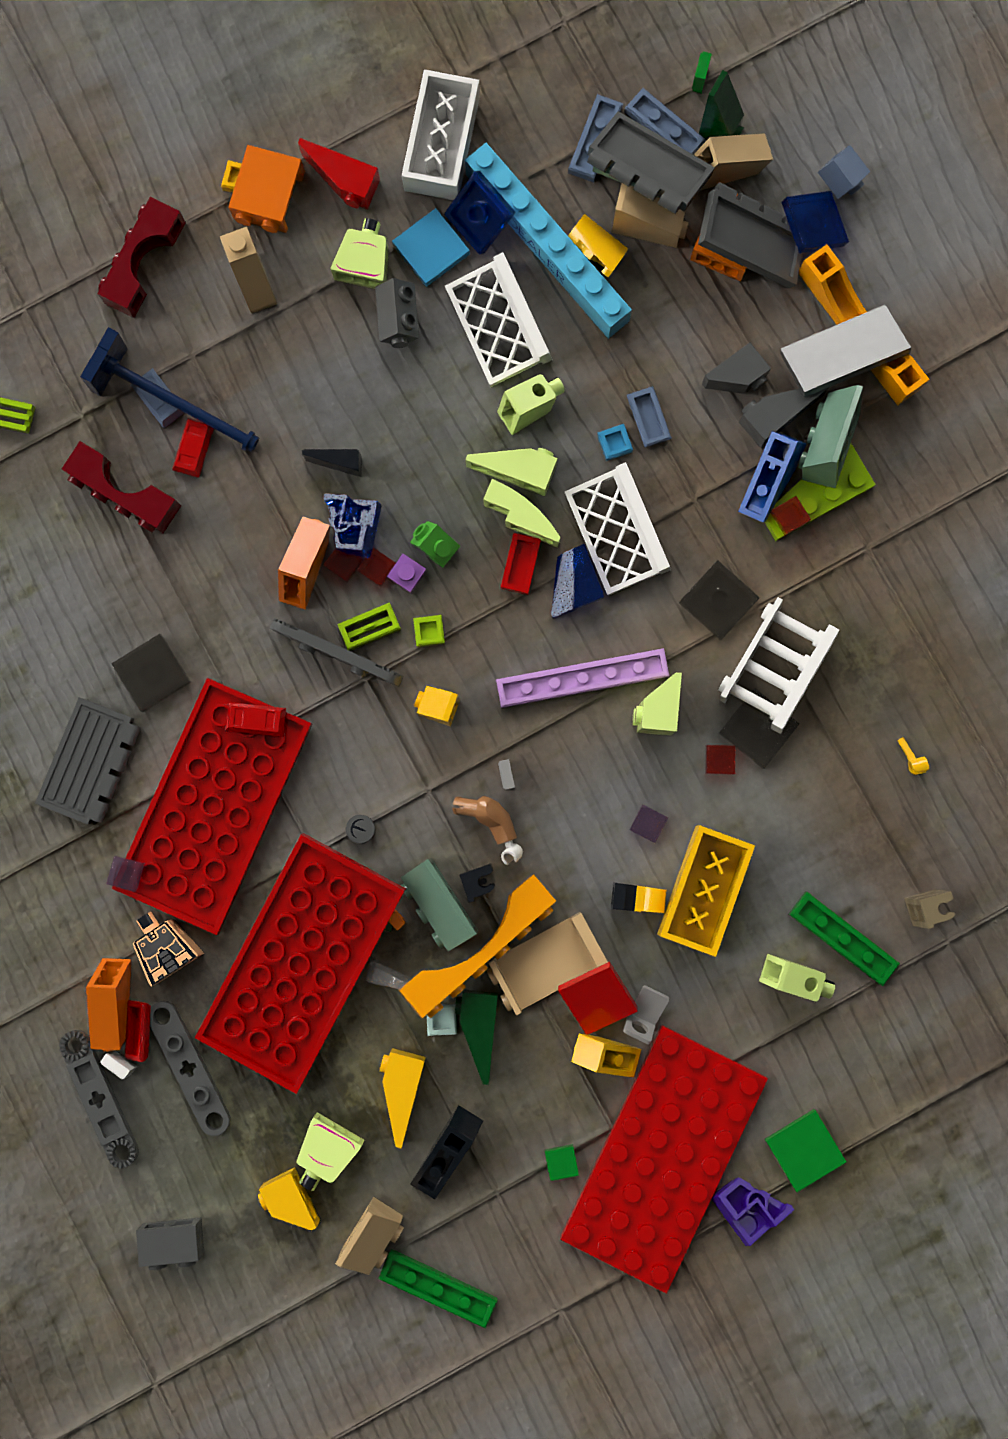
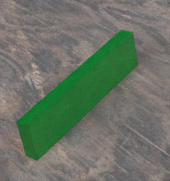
M806 891L788 914L880 986H884L900 964Z
M393 1249L390 1250L378 1277L381 1281L485 1329L498 1301V1298Z

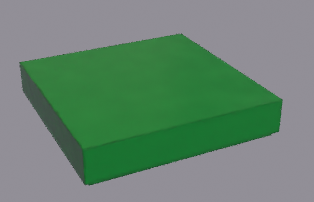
M815 1109L765 1138L766 1143L796 1192H799L847 1162Z

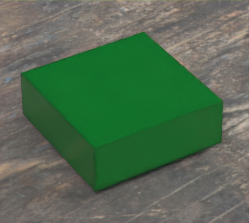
M703 51L700 54L692 85L694 92L702 93L712 53Z
M573 1144L545 1149L550 1181L579 1176Z

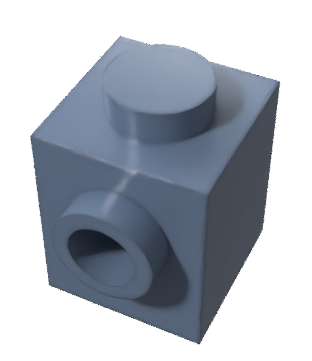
M851 145L836 154L818 171V174L837 199L847 192L850 196L857 192L864 185L862 179L870 173V170Z

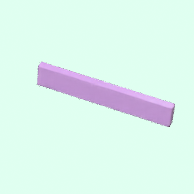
M663 648L496 679L501 708L667 678L669 677V671Z

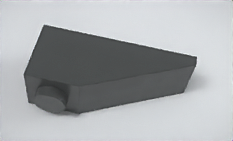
M829 387L807 397L803 396L800 389L765 396L758 403L753 400L742 409L743 416L739 424L761 448L768 442L772 431L779 433L819 400Z

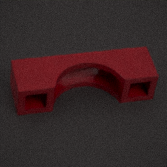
M152 197L148 199L146 204L141 206L138 212V220L134 227L130 228L126 233L125 244L121 251L117 252L113 257L112 267L107 277H103L99 283L97 294L106 305L135 318L147 296V293L138 281L139 263L145 254L154 248L174 246L186 224L179 210Z
M79 441L62 467V470L69 475L67 481L80 489L84 485L93 490L90 495L104 504L108 500L116 504L114 510L123 516L130 518L132 514L140 519L138 524L149 532L153 533L156 529L164 534L181 505L174 498L153 485L136 493H124L116 490L110 479L111 462L98 451Z

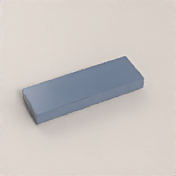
M644 88L625 107L624 113L634 121L691 154H694L706 142V139Z
M597 94L568 168V174L594 183L597 173L592 171L594 166L587 163L589 146L618 111L621 113L623 103Z

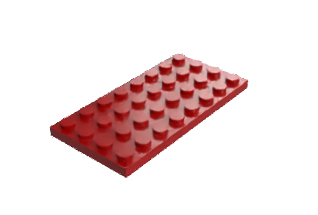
M207 678L112 889L208 932L219 935L313 724L286 712L283 737L226 731L229 702L274 706Z
M302 833L201 1024L195 1039L297 1094L406 888Z
M661 1025L564 1227L560 1240L667 1294L768 1078Z

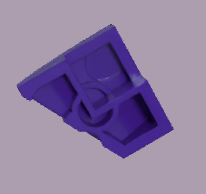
M735 1178L715 1192L711 1199L745 1246H751L771 1227H776L794 1211L790 1204H784L770 1196L771 1194L752 1187L750 1183L741 1178Z

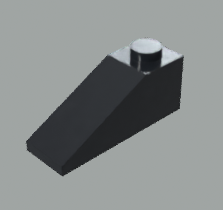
M458 1105L410 1185L435 1200L473 1144L484 1120Z

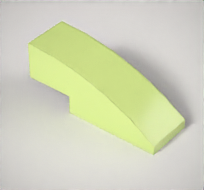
M492 479L483 499L484 506L507 515L505 520L506 527L527 536L539 538L542 542L558 548L560 536L541 511L515 490Z

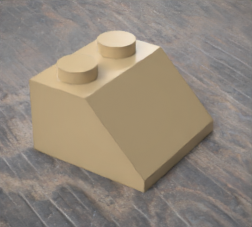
M373 1197L342 1247L336 1265L368 1275L374 1266L379 1269L388 1255V1252L385 1251L390 1241L395 1243L404 1228L400 1225L403 1215Z

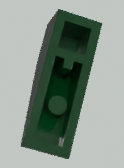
M722 70L712 87L705 106L699 134L706 140L710 137L742 135L745 128L741 126L744 112L728 72Z
M464 989L462 997H456L455 1014H460V1024L482 1084L489 1085L498 993Z

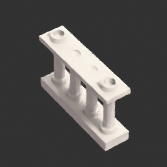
M778 597L774 604H767L761 615L764 622L731 678L729 676L724 678L718 691L722 692L720 701L726 703L731 694L770 715L769 719L773 720L771 729L781 734L837 638L839 629L829 624L825 632L822 630L818 632L779 611L783 599ZM774 621L812 641V645L816 647L812 655L806 654L803 656L765 636L772 622ZM758 646L797 665L798 670L802 671L797 681L793 679L789 681L752 661L751 658ZM744 670L783 690V694L787 696L783 705L778 703L774 705L737 685Z

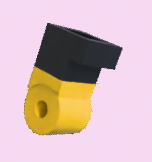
M613 882L611 909L665 913L667 890Z

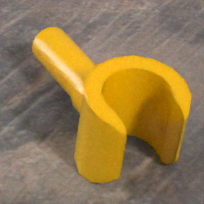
M904 737L897 740L907 756L910 773L918 775L929 770V764L925 756L915 758Z

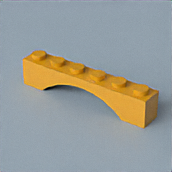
M827 244L803 261L799 269V276L836 325L867 312L856 295L844 266ZM909 354L871 369L897 406L920 391L930 380Z
M533 874L508 895L506 910L498 929L479 952L453 967L420 971L398 991L421 1018L426 1015L432 1018L444 1007L441 1002L450 995L452 999L455 998L466 988L463 982L471 975L476 979L488 969L485 964L493 956L497 960L510 949L507 944L515 937L521 940L532 930L529 925L538 918L542 921L554 911L551 905L556 900Z

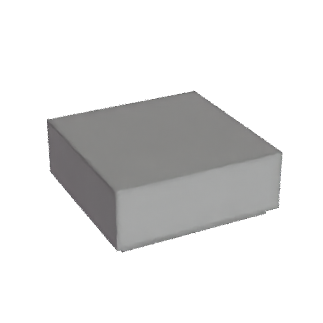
M509 759L499 761L498 765L503 789H515Z

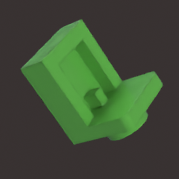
M429 521L416 528L413 533L414 537L410 541L414 547L419 548L442 568L460 547L437 524Z

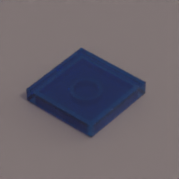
M474 171L444 214L476 252L481 255L485 254L516 212L481 171Z
M831 191L790 196L781 202L799 254L818 251L826 244L832 249L844 247L849 243Z

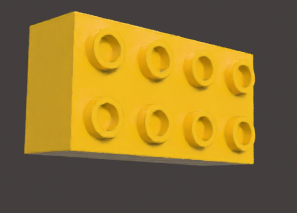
M701 825L695 826L657 935L716 957L755 845Z

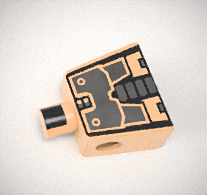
M149 912L136 921L145 935L133 942V946L150 986L159 984L204 954L173 919L167 920L160 925L153 913Z

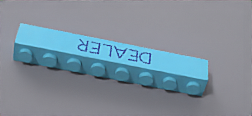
M485 143L465 159L466 176L603 334L609 339L630 321L632 309L493 149Z

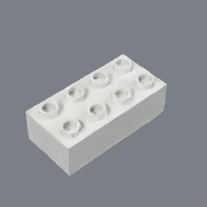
M424 70L402 171L404 191L458 201L465 171V159L468 156L480 99L479 80Z

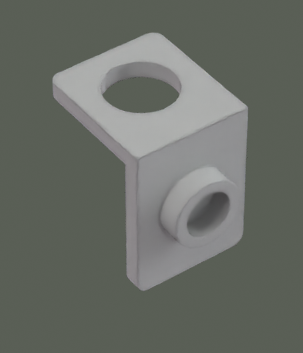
M643 986L635 1000L638 1012L627 1016L623 1032L646 1044H650L655 1025L668 1004L669 997L648 986ZM632 1024L641 1026L646 1033L637 1032Z

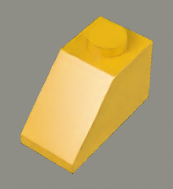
M426 686L424 692L419 691L414 707L418 708L417 714L419 716L451 727L460 698L456 693Z
M579 1033L571 1062L596 1073L634 1078L641 1049L599 1036Z
M295 1167L262 1184L259 1188L260 1194H258V1198L262 1208L265 1211L269 1210L271 1217L308 1230L317 1228L320 1222L319 1216L305 1187L299 1183L301 1178Z

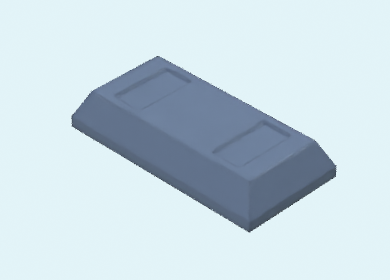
M153 368L142 375L147 380L171 392ZM130 384L163 428L184 414L181 410Z
M652 386L626 395L644 447L670 440L671 435L654 387Z

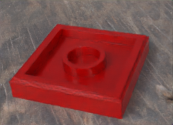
M610 961L558 986V992L587 1035L638 1012L637 1004Z

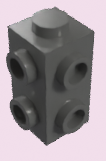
M392 278L376 286L380 342L391 344L393 348L407 347L408 343L419 338L415 284Z

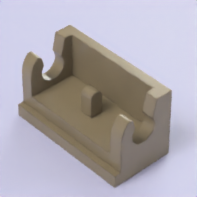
M934 889L904 898L913 926L931 929L934 928V924L948 921L955 915L954 912H947L942 915L939 911L941 903H948L953 900L951 891Z

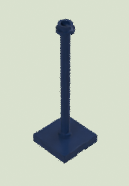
M109 327L107 328L80 376L91 392L101 397L111 377L115 374L243 444L242 450L245 452L247 450L250 452L254 451L259 442V437L255 435V432L250 431L249 434H246L120 365L119 363L128 348L118 332Z

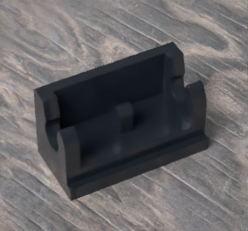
M491 863L459 874L469 903L475 901L476 897L487 894L494 889L495 883L482 886L487 883V879H480L481 876H487L494 871Z

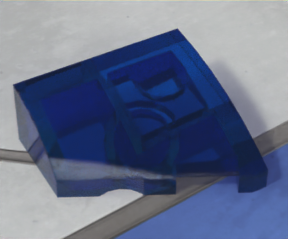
M324 494V502L328 504L331 516L329 517L330 526L334 529L333 539L336 549L347 554L371 558L382 505L378 501L351 499L348 495Z
M585 544L557 556L551 609L552 619L604 599V594Z

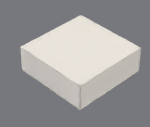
M115 1050L106 1053L100 1061L101 1065L121 1079L132 1075L137 1067Z

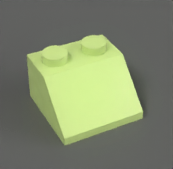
M676 672L649 694L639 706L634 708L633 725L637 726V733L671 736L677 732L682 673Z

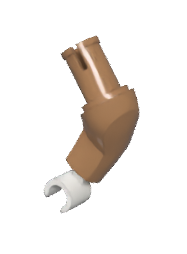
M459 796L454 799L453 805L460 806L459 808H453L455 815L475 817L481 824L490 828L497 845L505 844L506 849L502 852L501 859L506 865H509L513 858L517 862L522 857L523 850L521 846L512 841L517 838L511 817L497 801L487 796H482L478 800Z

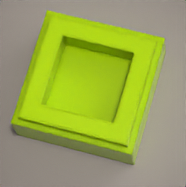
M442 615L413 618L417 647L445 644Z

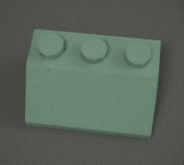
M855 385L828 392L825 403H819L816 413V419H819L817 427H811L807 443L810 444L808 453L803 452L798 468L802 469V480L836 488L861 414L863 386Z
M432 858L425 860L401 877L404 883L400 886L406 888L404 894L409 900L414 898L419 905L416 912L424 924L429 922L435 930L431 935L440 949L445 946L447 951H450L478 933V929Z

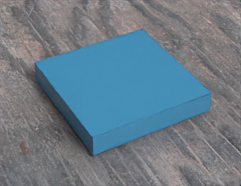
M436 208L392 240V245L426 287L470 255V250Z

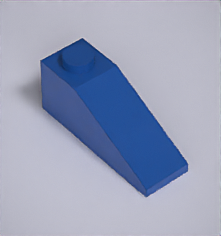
M771 432L738 512L763 523L766 522L796 470L806 443L782 433Z

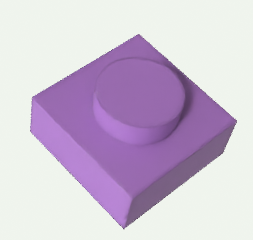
M402 554L387 578L411 594L427 570L405 554Z

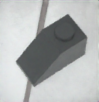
M750 342L706 374L702 385L706 389L745 394L751 388L754 391L761 388L768 381L766 377L771 368Z

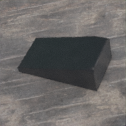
M358 449L302 450V455L307 462L362 477V456Z

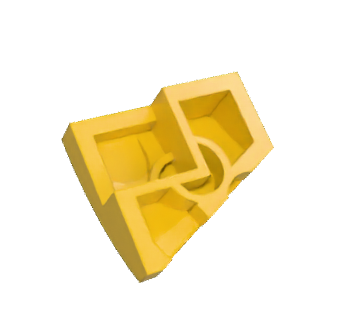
M586 214L582 216L568 235L589 260L598 262L604 267L602 273L606 277L611 275L628 250L625 245Z

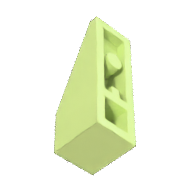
M528 448L468 454L465 459L466 467L543 496L547 492L557 466V458L553 457L554 454L543 448H538V450Z

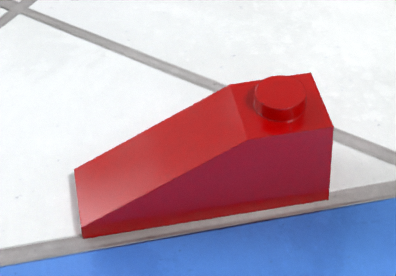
M300 138L298 145L302 156L348 206L356 209L362 207L368 210L380 182L378 168Z

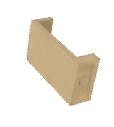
M578 912L508 950L498 960L496 958L490 960L489 965L491 968L487 969V973L493 984L497 985L499 983L505 994L500 997L508 1011L513 1009L515 1014L518 1015L524 1008L558 991L559 985L607 963V960L582 913Z

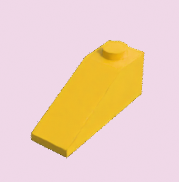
M392 1048L389 1055L384 1054L379 1072L384 1073L382 1082L395 1146L402 1148L426 1057Z

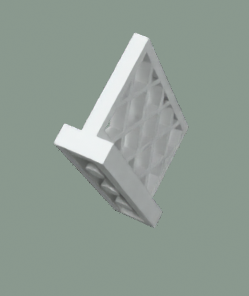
M503 252L494 256V261L445 285L491 387L541 362L545 364L553 360ZM491 271H494L497 278L493 290L480 286L482 277ZM462 286L473 288L468 302L457 299L454 290ZM499 286L501 287L503 293L498 292ZM477 290L491 294L486 308L473 304ZM495 296L507 300L508 305L504 314L491 310ZM460 305L466 307L464 313ZM470 309L484 313L479 327L468 324L467 317ZM510 311H512L515 318L509 316ZM489 315L502 319L497 333L484 329ZM507 321L518 324L519 331L516 339L502 335ZM472 330L477 331L475 337L472 333ZM482 333L495 337L490 352L482 350L478 346ZM522 335H523V337H524L526 343L520 341ZM500 339L513 344L509 358L495 354ZM518 346L529 349L533 357L523 363L513 360ZM483 355L489 356L487 362L485 361ZM493 358L506 362L504 372L495 377H492L489 370Z
M626 462L616 466V469L565 491V495L608 596L671 570ZM612 478L615 479L618 486L614 498L599 493L603 482ZM597 485L595 491L589 489ZM583 491L593 495L588 509L577 506L573 496ZM620 493L624 502L617 500ZM597 496L611 502L606 517L592 512ZM615 504L626 507L629 512L624 524L610 519ZM579 511L586 513L583 520ZM589 515L604 520L598 535L588 532L585 527ZM630 519L632 520L635 528L628 526ZM608 522L622 527L617 542L602 537ZM626 529L637 533L639 536L635 550L621 545ZM590 537L596 539L594 546L592 544ZM600 541L615 546L609 561L597 556L596 550ZM641 545L646 554L639 552ZM619 548L633 553L628 568L613 563ZM637 555L648 559L652 570L643 574L632 571L631 569ZM601 563L607 564L605 572L602 568ZM611 566L626 572L622 583L610 587L607 580ZM629 574L636 576L634 578L627 580Z

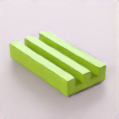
M0 397L1 406L27 411V414L0 409V416L25 421L24 425L0 420V428L29 434L36 407L33 404Z
M390 602L337 624L348 651L401 630ZM384 612L389 614L387 617L347 633L346 628ZM389 622H392L393 624L392 626H389L385 629L377 631L356 641H350V639L353 637L361 635L365 632L373 630Z

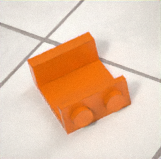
M247 145L229 203V210L233 219L245 226H250L251 224L261 226L264 230L271 233H277L278 231L287 233L286 212L296 180L302 182L305 173L302 160Z

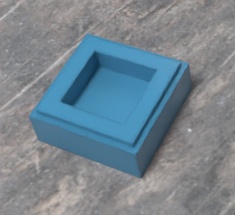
M624 424L597 433L606 461L633 452V447Z

